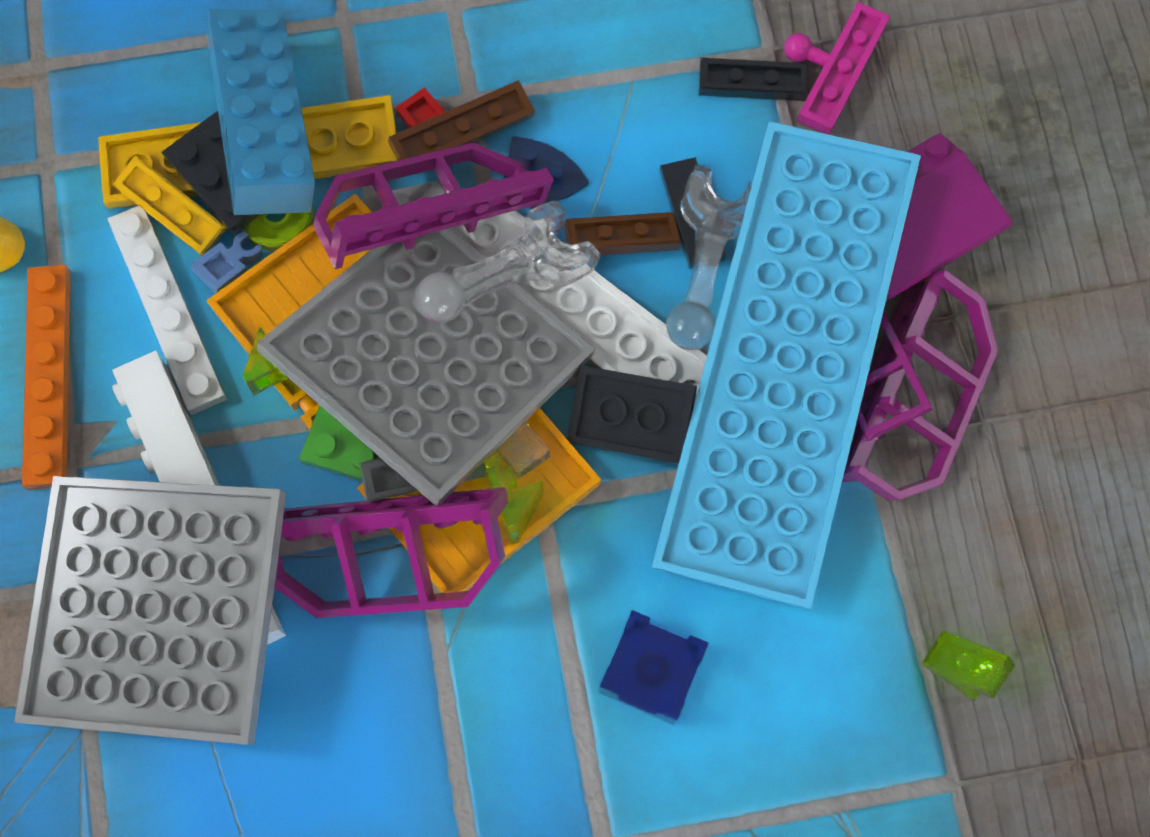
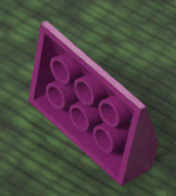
M941 133L907 151L921 155L889 285L888 300L1012 226V219L965 153Z

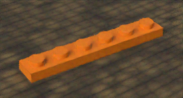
M67 265L28 268L22 486L27 490L52 488L53 476L67 477L71 270Z

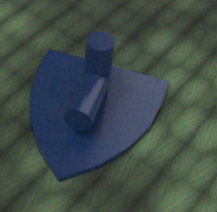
M512 137L508 157L521 162L526 171L547 168L553 178L544 205L570 197L589 184L578 165L560 150L533 139Z

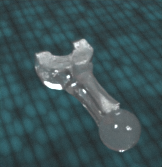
M700 165L694 167L688 179L680 206L684 219L695 231L696 252L693 272L683 302L671 310L666 322L667 334L673 344L688 351L701 349L712 339L716 321L708 306L712 304L713 286L719 261L727 241L739 237L753 183H748L747 189L740 195L738 200L726 201L717 196L712 189L713 171Z
M550 201L529 211L520 238L500 252L472 265L455 268L452 275L436 272L425 276L416 287L414 294L415 306L426 320L433 323H447L457 318L462 310L475 300L497 289L515 283L540 279L552 285H570L594 271L601 258V254L589 241L572 245L562 242L555 236L561 231L568 212L560 202Z

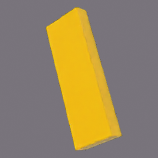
M136 155L112 184L200 255L208 252L227 229L219 220Z

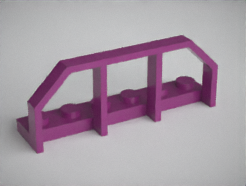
M469 143L336 175L315 214L313 227L336 270L342 268L344 256L400 241H402L406 250L413 249L416 237L459 225H464L467 232L472 233L475 232L479 220L526 207L530 208L533 215H538L542 211L553 178L547 168L526 171L523 164L519 161L478 144ZM471 161L509 178L501 180L491 179L484 184L464 189L460 188L449 166ZM434 170L446 194L434 197H421L414 202L399 205L387 181ZM372 185L383 208L360 216H347L341 221L335 222L332 233L326 219L339 194Z
M947 270L935 272L906 289L890 323L910 364L911 357L915 353L964 388L945 433L921 416L905 423L912 430L939 447L927 478L896 489L867 470V459L874 443L880 436L873 438L871 441H866L858 421L856 422L842 482L859 481L887 501L901 500L943 485L998 353L985 298ZM941 288L967 306L979 352L970 373L922 339L931 311L939 302L938 295ZM887 334L884 336L869 373L899 359ZM904 368L865 387L860 408L869 428L884 422L887 413L894 417L909 410L908 407L896 400V392L903 376L906 374Z
M506 487L452 492L439 505H434L424 495L387 498L373 502L356 501L285 508L281 537H285L286 541H297L314 534H321L323 538L334 537L349 600L326 602L284 571L280 551L274 587L315 618L469 607L505 558L497 517L509 503ZM472 520L474 524H483L491 562L469 591L434 593L419 525L434 524L436 528L452 526L458 521ZM396 527L397 531L404 532L418 595L366 599L350 531H358L361 535L378 532L382 528Z

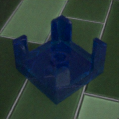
M632 610L611 663L602 679L598 693L675 725L684 706V700L697 668L703 659L709 643L692 635L684 639L650 624V617Z

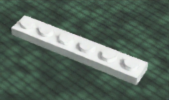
M136 206L107 218L187 411L192 416L226 401V395L148 213L140 206Z

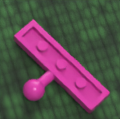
M857 2L831 53L814 47L811 39L803 33H795L787 38L784 44V53L789 60L803 62L807 59L823 67L799 112L798 122L824 134H831L888 24L890 15Z

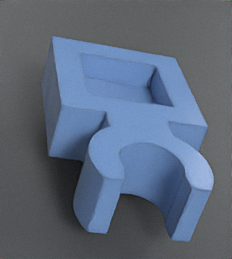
M242 232L234 238L233 246L229 249L220 242L191 263L192 271L216 294L247 271L244 263L252 264L261 258L262 247L257 245L252 250H244L242 247L249 242V235L246 232Z

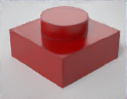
M425 87L395 107L397 115L408 128L445 112Z

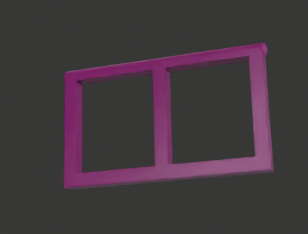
M885 312L882 314L880 326H883L899 359L869 373L865 387L904 368L921 404L872 428H869L860 408L857 421L866 441H871L873 438L933 410Z

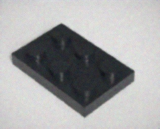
M218 111L161 152L166 161L232 235L261 215L233 214Z
M580 365L567 440L574 444L679 464L694 408L697 386Z

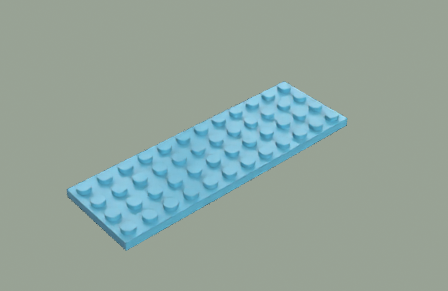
M768 122L652 568L811 610L921 155Z

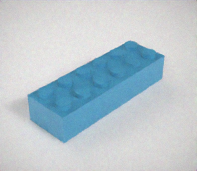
M208 9L207 43L233 214L311 212L315 180L283 10Z

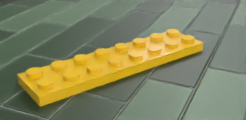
M391 95L301 108L314 179L334 177L398 161L388 143L389 136L397 133ZM201 122L98 137L102 195L106 208L114 209L137 205L112 185L135 155L188 197L198 196L166 161L161 152Z

